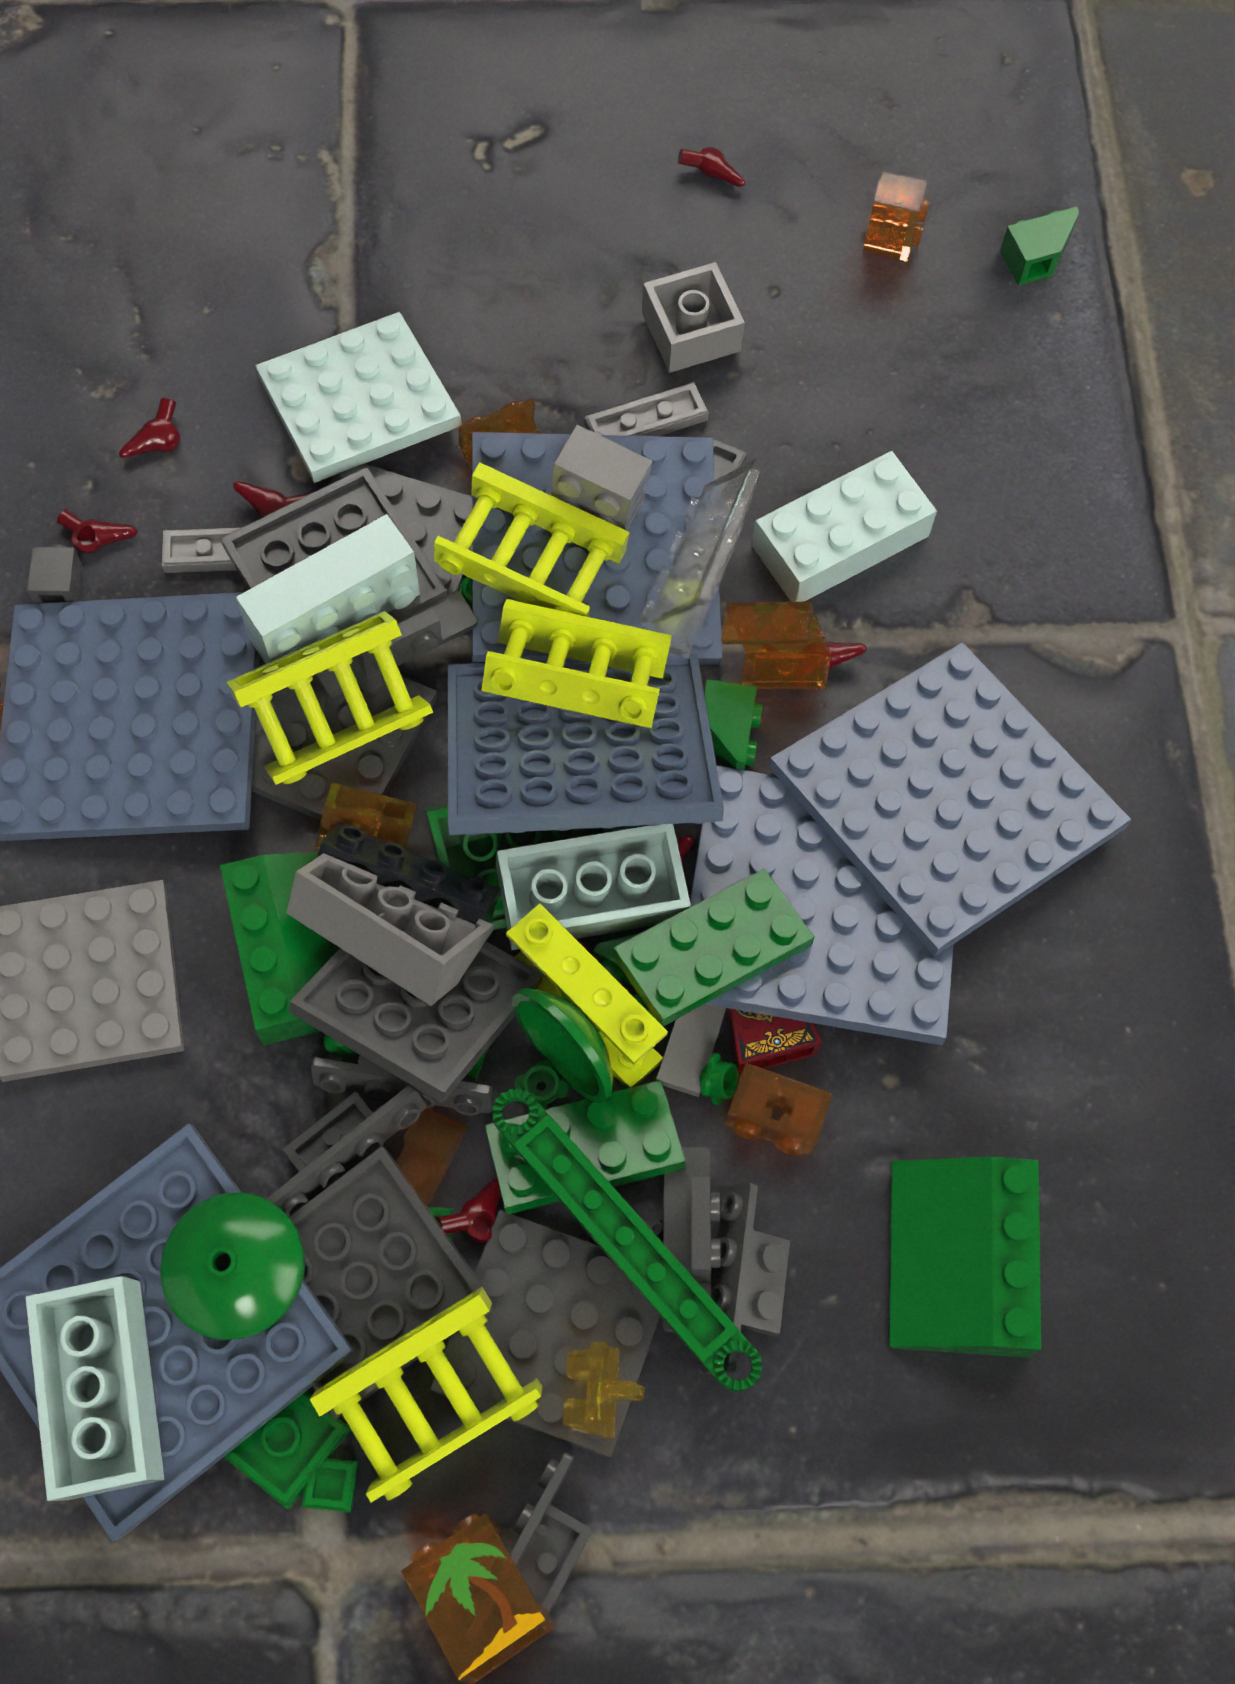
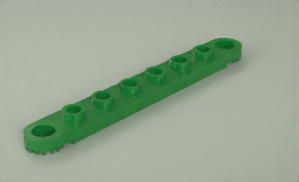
M518 1088L509 1089L501 1093L493 1105L492 1116L496 1128L723 1388L739 1392L753 1386L761 1374V1357L736 1325L530 1093ZM515 1101L525 1104L530 1112L526 1122L517 1126L509 1125L502 1117L504 1107ZM741 1352L748 1357L751 1364L748 1377L742 1380H733L727 1376L723 1364L725 1357L729 1353Z

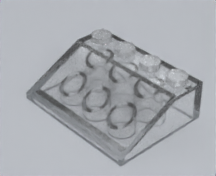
M755 459L706 484L699 500L692 497L683 518V521L689 522L685 533L677 531L669 551V555L674 556L670 568L662 566L654 589L660 591L655 603L647 601L639 624L645 626L646 630L672 635L669 648L670 653L689 660L746 522L764 464L763 461Z

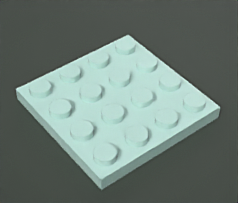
M400 312L255 365L258 377L314 483L462 426L460 413Z

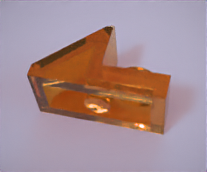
M426 1108L417 1121L405 1132L403 1136L405 1147L396 1162L426 1206L429 1205L468 1130V1126L430 1108Z

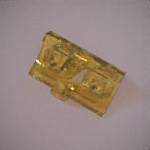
M590 1342V1349L568 1353V1378L573 1381H588L587 1399H566L563 1414L564 1425L584 1430V1433L598 1438L614 1439L617 1401L643 1400L645 1394L644 1385H637V1382L618 1380L620 1349L609 1347L606 1342Z

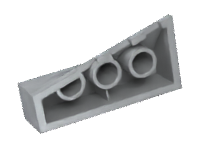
M325 853L296 871L286 911L288 915L323 936L430 1006L459 983L494 927V924L479 919L476 925L457 917L458 909L441 903L437 909L414 899L415 891L401 885L399 888L382 886L377 883V875Z

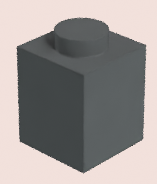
M53 544L48 547L32 548L27 591L34 604L80 601L84 568L74 547Z

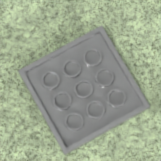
M163 880L0 906V1079L3 1082L184 1051L167 888Z

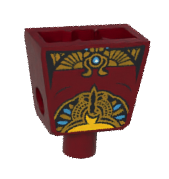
M726 1009L733 1063L737 1066L739 1076L815 1056L822 1044L820 1035L813 1023Z

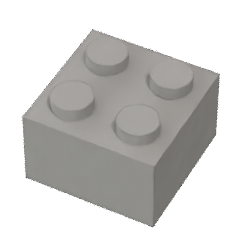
M716 262L643 283L642 315L669 373L741 351L745 322Z
M576 425L554 463L551 496L628 531L645 500L652 460Z

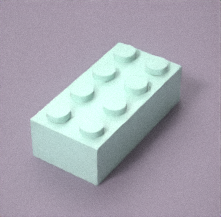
M890 451L755 521L751 546L795 607L929 537L937 510L893 451Z
M386 514L238 595L236 600L249 640L265 664L381 612L386 611L388 613L393 609H402L408 606L416 596L420 595L415 554L389 516Z
M673 824L643 826L497 851L496 871L501 889L507 930H510L539 903L575 939L655 926L691 907ZM510 940L511 950L519 949V948Z
M119 1276L26 1296L47 1501L72 1500L164 1480L140 1281Z

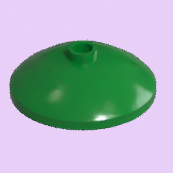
M523 988L517 992L512 998L515 1015L523 1031L542 1058L551 1062L553 1070L577 1093L595 1103L605 1101L612 1093L613 1074L609 1052L599 1034L600 1031L580 1010L564 998L532 988Z
M237 1192L210 1197L186 1212L176 1223L167 1238L160 1266L161 1284L165 1298L177 1318L191 1330L201 1335L219 1340H240L255 1336L277 1323L294 1303L304 1277V1247L299 1232L292 1220L272 1202L253 1194ZM228 1253L231 1258L230 1266L224 1271H219L217 1260L221 1255Z

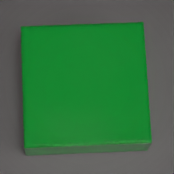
M309 1456L308 1463L313 1458L312 1456ZM327 1458L319 1467L321 1468L319 1472H315L304 1487L301 1507L352 1513L359 1462Z

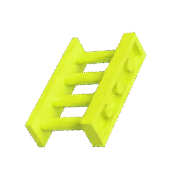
M479 462L472 474L471 495L476 497L477 501L454 542L437 536L434 541V561L448 573L454 575L461 573L520 602L589 617L590 606L583 604L582 601L603 561L610 559L618 564L620 563L627 549L630 532ZM500 508L512 514L515 518L492 559L489 560L470 551L469 548L491 509ZM535 524L549 531L552 536L528 578L506 567L528 527ZM572 542L587 549L589 554L567 595H564L544 584L566 543Z
M506 599L502 611L498 643L506 644L507 647L504 654L487 652L481 691L652 728L660 689L648 686L650 676L663 679L672 635ZM529 649L549 654L546 664L521 658L523 650ZM570 658L591 663L589 673L563 668L565 659ZM611 667L633 672L631 682L605 677L607 668Z
M386 611L226 682L233 698L241 708L248 705L250 708L254 707L277 758L276 761L264 766L275 785L281 782L283 784H291L299 781L306 776L307 770L396 729L407 730L416 727L423 722V717L433 713L431 705L420 695L413 698L409 696L390 650L391 640L402 636L396 619ZM366 651L374 654L395 704L394 707L374 716H371L350 666L353 662V657ZM326 669L334 671L356 722L355 725L335 734L331 732L310 683L313 680V675ZM286 687L294 689L317 741L296 752L292 751L270 702L273 698V693Z
M540 903L506 932V936L521 950L515 958L543 973L538 989L569 1001L600 1031L599 1034L609 1052L612 1074L626 1089L638 1086L661 1065L663 1057L653 1047L668 1034V1031Z
M483 1287L317 1388L309 1399L319 1416H322L331 1409L334 1410L336 1415L342 1414L379 1476L371 1482L366 1493L371 1503L383 1495L387 1500L399 1496L413 1484L410 1478L506 1418L511 1417L513 1422L518 1421L538 1407L536 1400L542 1394V1385L538 1378L522 1388L484 1325L488 1321L485 1314L490 1311L492 1302ZM457 1331L461 1333L462 1337L468 1335L505 1399L481 1414L442 1351L446 1347L443 1340ZM415 1357L419 1359L420 1363L426 1361L463 1423L462 1426L439 1440L401 1378V1375L404 1373L401 1366ZM373 1383L377 1385L378 1389L384 1387L421 1449L420 1452L397 1466L358 1403L362 1399L359 1392Z

